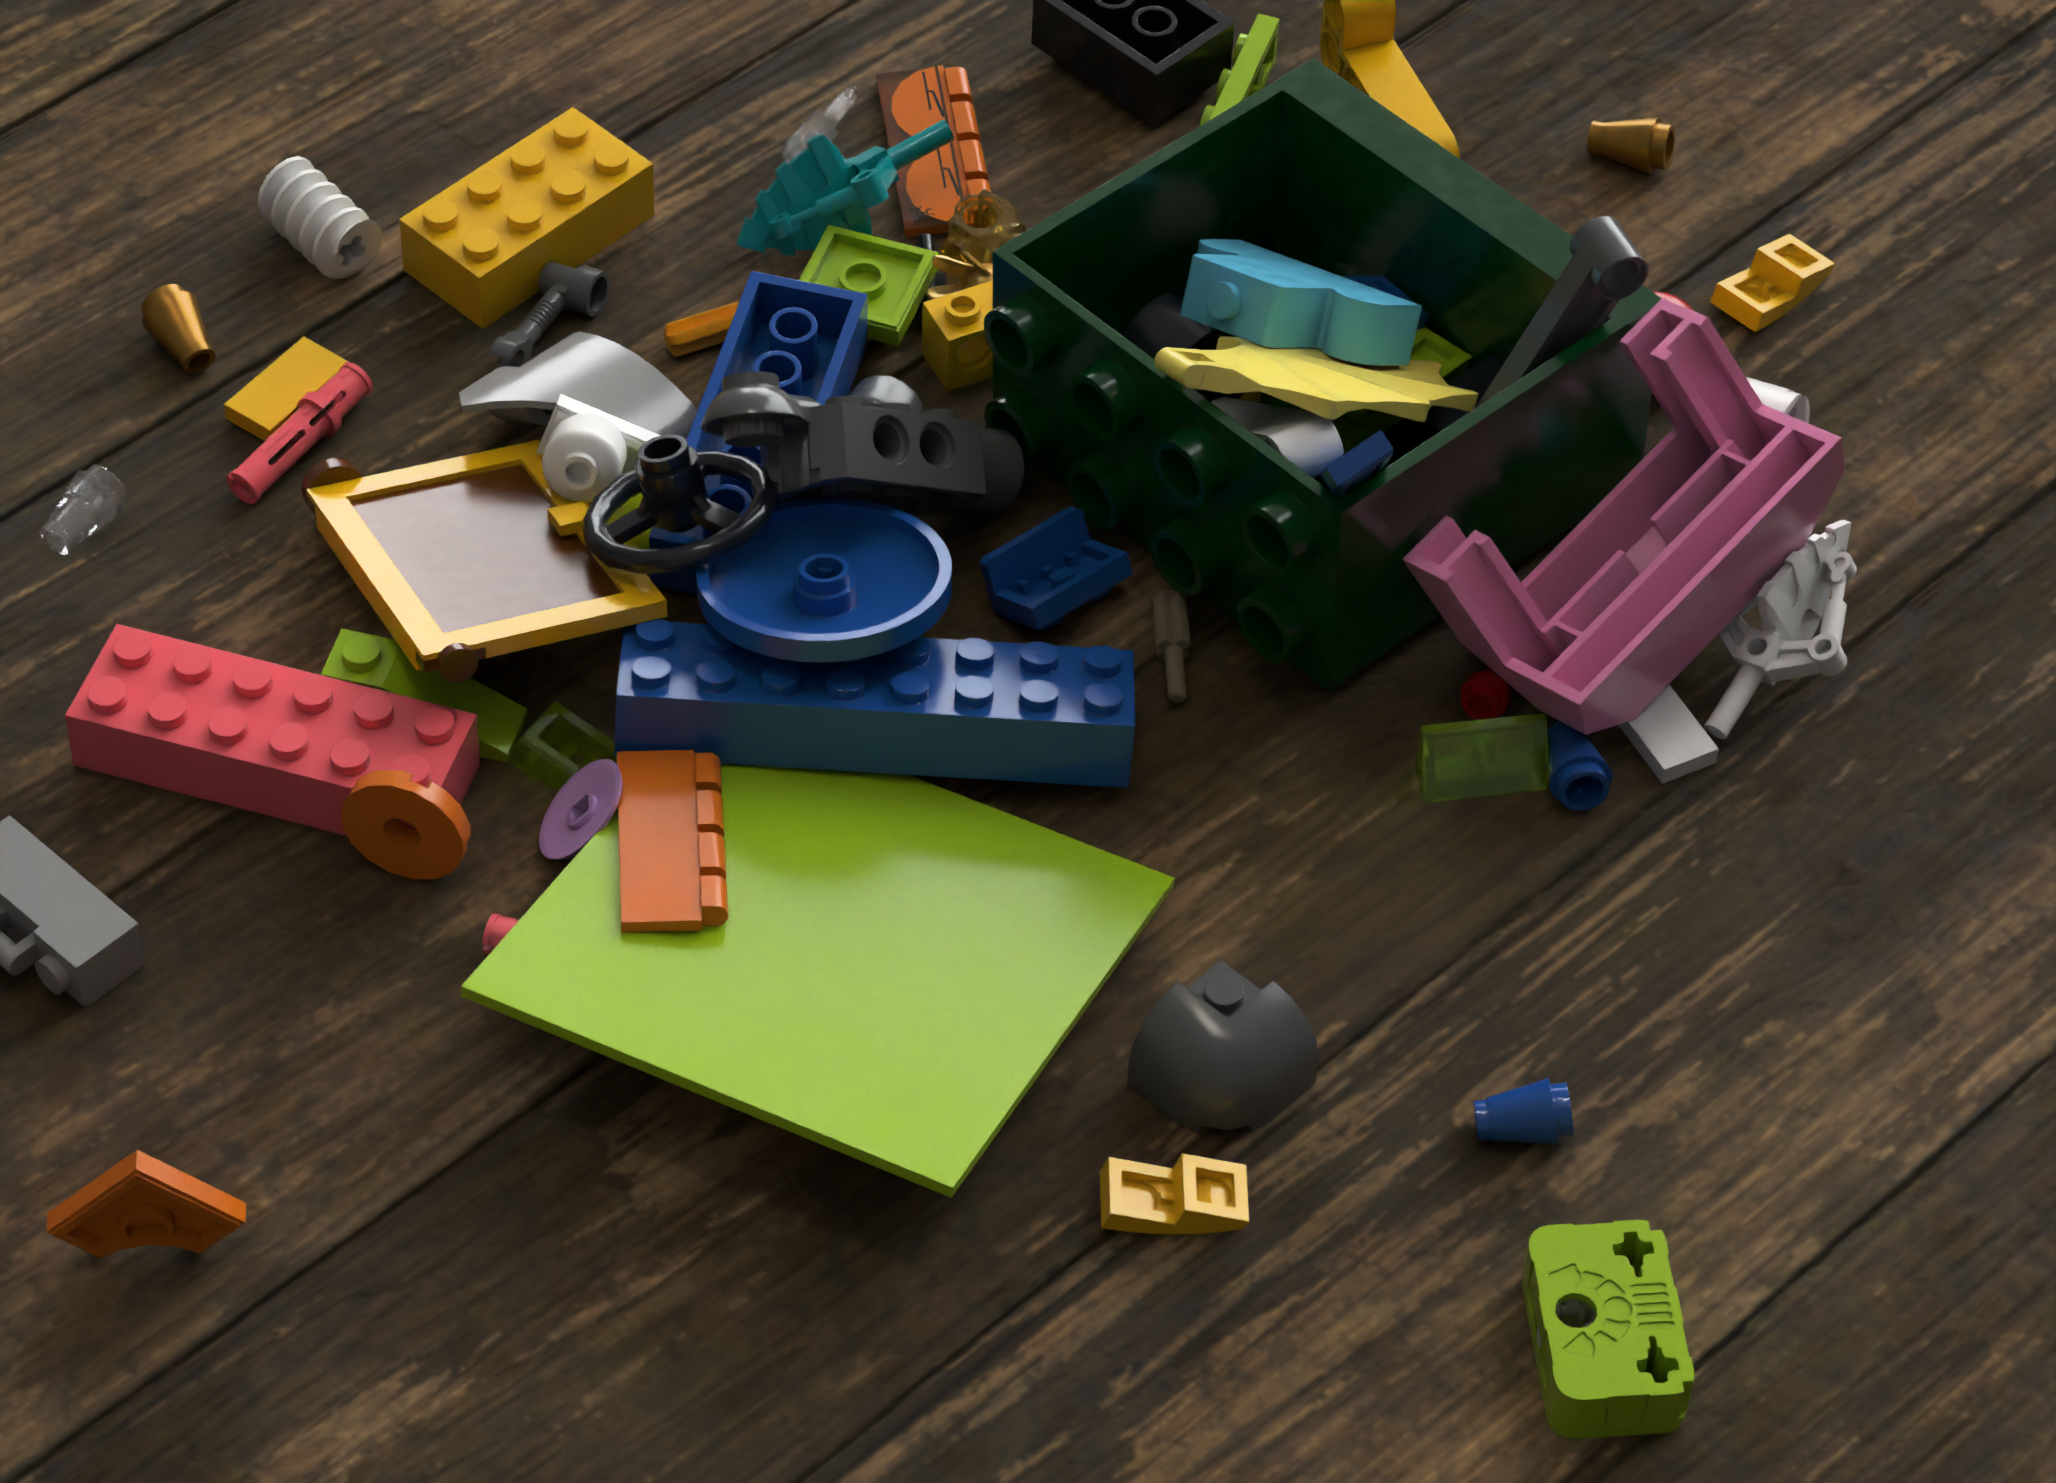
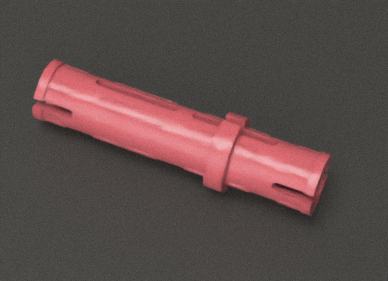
M347 362L317 392H307L298 401L297 411L271 434L237 469L227 475V484L234 495L245 503L254 504L269 487L288 469L293 467L323 436H333L341 428L342 418L363 397L373 390V383L368 374L358 365ZM331 402V406L310 424V421ZM291 441V444L269 464V460Z

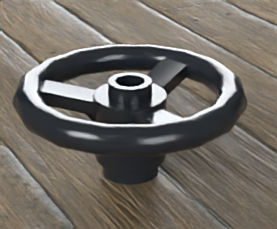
M661 435L641 445L638 450L639 460L635 465V469L617 477L593 498L582 521V531L587 550L611 568L637 574L680 572L713 563L746 546L768 526L779 501V496L775 483L769 477L767 470L750 457L722 451L696 452L695 449L688 446L687 440L680 435ZM706 476H721L740 480L750 487L753 499L748 510L741 515L709 500L704 482ZM642 493L643 499L638 508L608 525L612 515L632 497ZM700 525L715 532L705 539L671 548L641 549L623 545L653 526L666 529L669 532L681 533Z

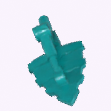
M941 120L888 150L874 146L856 157L847 159L841 155L839 149L824 134L820 133L806 141L807 148L793 158L789 164L784 161L774 171L776 178L766 192L763 189L759 191L755 198L757 207L750 219L747 216L745 217L736 244L766 253L765 247L778 249L782 255L795 256V250H812L814 252L828 224L872 235L871 216L867 208L874 207L889 197L887 192L889 186L900 180L896 171L954 140L949 125L945 120Z

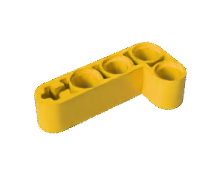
M1324 0L1320 31V51L1324 66L1460 159L1459 148L1451 129L1394 41L1396 22L1395 0Z

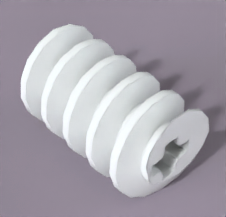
M300 156L287 158L276 165L266 176L260 187L257 200L259 214L283 238H286L296 250L300 251L310 263L314 264L321 274L332 279L348 278L362 271L377 256L383 241L382 230L375 221L370 220L362 209L357 208L348 196L342 195L334 183L328 182L321 171L315 170L308 159Z

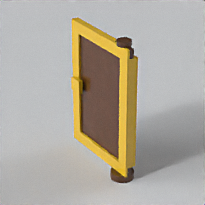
M540 440L362 477L357 468L348 460L329 458L315 464L305 475L301 488L302 497L316 516L317 529L416 671L423 670L428 672L438 669L447 681L461 683L473 676L478 667V660L667 617V600L646 574H637L611 568L587 550L582 531V521L590 503L563 499L550 488L543 475V455L537 453Z

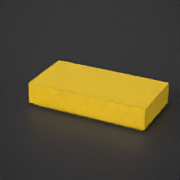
M303 336L224 403L225 417L230 422L265 441L297 411L298 401L307 392H317L339 371L340 367L349 361Z

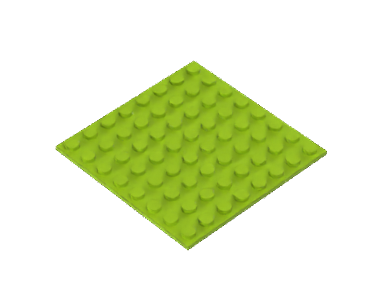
M721 764V796L723 798L724 816L723 838L725 840L729 914L728 920L724 924L719 926H702V930L621 932L617 808L604 830L595 833L461 986L460 996L952 1198L1171 892L1175 878L911 775Z

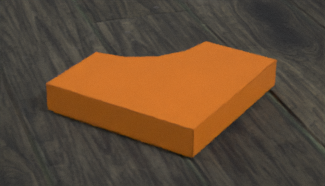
M136 1150L47 1212L46 1233L101 1259L122 1249L146 1245L179 1247L200 1254L246 1223V1202Z

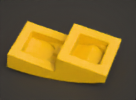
M1788 234L1758 248L1750 268L1718 282L1710 303L1752 331L1757 332L1782 317L1805 299L1828 277L1835 263L1791 234Z
M1182 1153L1173 1168L1108 1157L1100 1170L1101 1228L1145 1234H1207L1245 1229L1249 1223L1247 1170L1244 1164Z

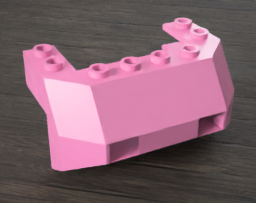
M1663 298L1619 342L1674 428L1544 560L1520 582L1489 536L1474 530L1466 538L1454 519L1445 516L1402 559L1458 640L1538 710L1585 735L1633 721L1759 593L1766 581L1772 580L1785 565V559L1793 551L1798 552L1805 546L1844 472L1842 437L1762 404L1710 319L1705 315Z

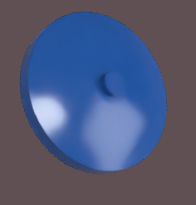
M801 499L777 504L768 526L746 546L713 563L696 567L697 598L703 616L719 634L752 652L798 662L849 661L896 649L913 641L929 630L942 617L951 600L952 560L949 550L941 537L930 526L906 512L883 504L856 499Z

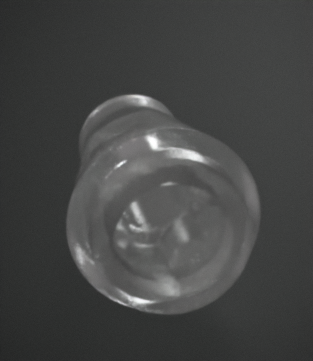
M93 464L87 471L79 470L76 472L48 521L39 529V533L53 550L62 555H68L76 545L124 513L123 504L129 499V493L124 484L112 472L100 465Z

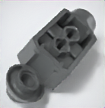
M742 372L724 377L722 379V392L710 403L701 424V430L705 433L724 436V442L727 445L760 447L761 466L767 470L769 477L775 483L779 496L777 504L812 498H847L883 504L906 512L914 517L956 511L998 514L1006 510L1014 502L1021 489L1024 477V459L1021 447L1014 436L1007 431L981 427V422L955 418V411L951 409H930L915 413L909 411V404L902 402L881 403L872 407L863 405V399L859 396L832 397L825 400V405H820V403L810 397L787 394L779 388V376L770 372Z

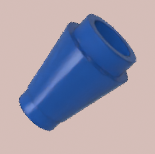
M1560 721L1554 723L1546 732L1550 792L1556 800L1571 810L1583 811L1594 808L1602 803L1609 793V786L1612 781L1611 769L1587 735Z
M1545 1078L1486 1097L1484 1100L1473 1101L1478 1141L1492 1139V1141L1558 1145V1138L1574 1136L1567 1082L1550 1084L1549 1078Z

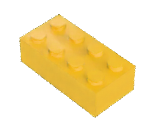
M572 107L401 217L399 223L403 270L480 328L484 329L539 292V277L548 262L553 261L576 268L654 216L653 163Z

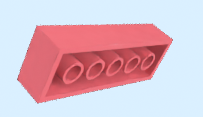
M116 624L65 714L73 766L346 836L347 834L342 826L341 807L360 777L375 770L406 771L414 774L411 779L412 782L427 787L431 781L444 788L461 805L480 766L477 714ZM397 819L403 825L412 829H416L412 824L408 823L407 821Z

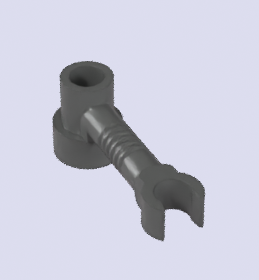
M553 261L548 262L540 274L538 283L539 292L543 297L515 331H509L505 336L498 337L490 348V354L502 357L501 362L495 369L503 366L519 367L526 363L532 355L534 344L562 310L568 311L570 309L591 317L597 316L603 310L609 297V274L606 271L586 265H581L576 269Z

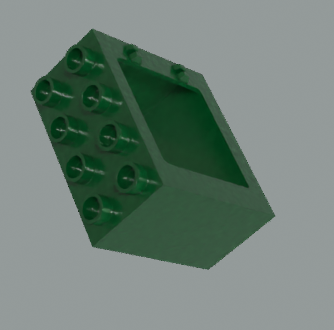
M1314 58L992 251L993 310L985 316L984 332L988 345L993 352V400L986 405L984 410L986 428L1004 430L1013 435L1021 447L1024 466L1034 462L1068 488L1075 507L1083 511L1084 518L1091 525L1101 530H1110L1117 526L1152 554L1159 572L1172 588L1186 596H1195L1202 592L1238 620L1245 639L1258 655L1274 664H1281L1289 660L1328 691L1441 615L1402 559L1445 516L1454 519L1466 538L1474 530L1489 536L1509 566L1512 567L1587 516L1644 457L1652 392L1619 342L1662 299L1643 285L1630 296L1620 299L1603 325L1340 498L1333 495L1332 492L1196 390L1187 388L1157 370L1154 359L1123 336L1132 319L1155 298L1167 293H1173L1178 298L1184 297L1183 293H1185L1193 254H1197L1201 239H1229L1251 243L1339 276H1384L1415 303L1422 305V308L1430 314L1424 327L1473 356L1467 370L1491 354L1504 362L1506 361L1573 257L1570 252L1572 236Z

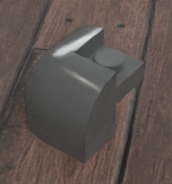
M1220 960L1188 988L1177 981L1153 1007L1133 1042L1128 1064L1127 1085L1175 1122L1198 1134L1202 1126L1223 1130L1247 1127L1249 1132L1253 1133L1272 1122L1316 1083L1319 1060L1317 1040L1306 1016L1292 997L1274 981H1271L1261 990Z

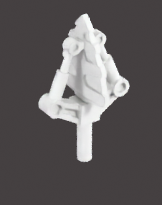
M1839 520L1825 526L1826 532L1818 535L1814 533L1807 539L1805 546L1798 552L1793 551L1785 559V565L1772 580L1766 581L1759 593L1717 635L1721 637L1740 669L1704 725L1705 729L1713 736L1720 739L1727 738L1761 682L1774 686L1777 681L1816 674L1829 677L1835 676L1845 669L1847 657L1841 647V639L1847 604L1843 601L1846 582L1853 579L1857 573V567L1852 557L1846 552L1851 522ZM1757 604L1759 614L1764 623L1762 630L1750 627L1742 618L1744 614ZM1822 619L1820 634L1812 639L1819 625V622Z

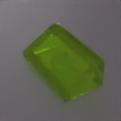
M1545 713L1420 726L1414 768L1423 799L1426 802H1438L1542 791L1546 789L1548 782V741Z

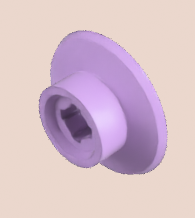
M599 759L587 764L577 771L556 794L547 809L539 833V847L545 857L557 860L571 858L580 852L595 833L604 830L618 808L623 788L622 774L618 765L613 760Z

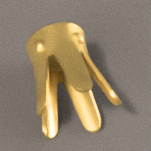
M961 250L960 254L972 264L943 255H936L932 257V265L958 279V282L953 285L931 287L927 290L926 296L930 299H935L992 281L993 264H981L965 250Z

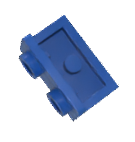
M1069 506L985 555L980 560L981 570L994 613L1035 630L1046 629L1059 624L1064 619L1065 614L1087 601L1097 600L1106 596L1112 590V586L1133 575L1128 553L1090 539L1083 511L1074 506Z

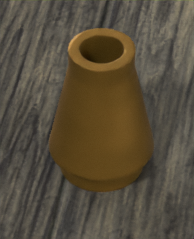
M1660 117L1611 122L1593 121L1588 133L1587 151L1589 155L1601 156L1653 174L1655 169L1668 170L1670 167L1675 146L1674 125L1662 124Z
M177 284L164 285L152 291L141 305L143 327L179 362L184 372L195 374L208 368L214 362L216 354L209 343L196 297L191 292L184 291Z

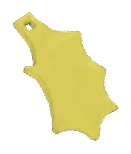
M1220 336L1216 350L1165 347L1156 354L1154 360L1157 370L1187 388L1225 394L1261 391L1331 420H1335L1347 412L1365 408L1414 421L1425 422L1428 410L1432 406H1442L1471 412L1475 408L1478 393L1472 390L1449 386L1440 376L1442 364L1436 361L1409 360L1408 365H1364L1329 356L1322 349L1268 348L1239 337Z

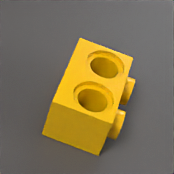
M993 280L923 302L922 355L947 392L993 377V352L988 345L984 332L985 316L993 310Z

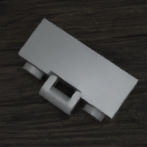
M9 815L0 821V966L11 975H18L35 963V969L39 978L50 991L57 995L66 991L82 1006L91 1005L145 965L139 923Z

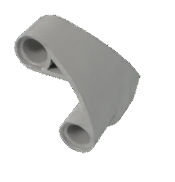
M585 332L572 333L519 367L503 366L497 368L459 392L464 414L489 410L498 419L547 425L560 394H563L658 435L675 434L685 439L688 437L698 411L694 404L667 377L639 355L616 342Z

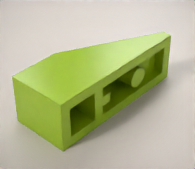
M341 628L321 673L323 676L477 714L480 757L509 763L528 718L526 707L472 678L461 683H451L442 676L438 669L428 672L423 670L416 671L395 639Z

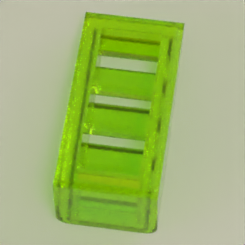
M554 701L518 740L511 764L532 778L560 790L577 771L593 761L610 759L617 764V757H614L615 742ZM554 743L562 747V749L558 752L551 746ZM575 754L585 758L579 765L570 760Z

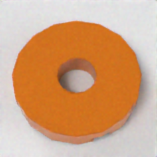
M375 770L360 777L341 807L342 826L351 844L372 863L392 874L410 879H438L454 872L463 859L468 848L467 843L471 838V825L462 806L444 788L431 781L427 787L412 782L411 779L414 774L406 771ZM397 819L407 821L408 823L412 824L416 829H412L403 825Z

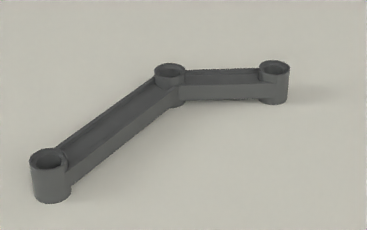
M1600 216L1589 220L1574 233L1570 241V252L1573 257L1475 408L1603 325L1618 301L1630 296L1643 285L1648 276V265L1617 219L1610 216Z

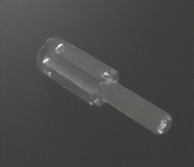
M850 85L846 86L823 113L820 109H815L782 145L781 153L788 164L808 147L806 141L822 133L831 142L839 134L835 130L836 125L839 123L838 121L860 97L857 88Z

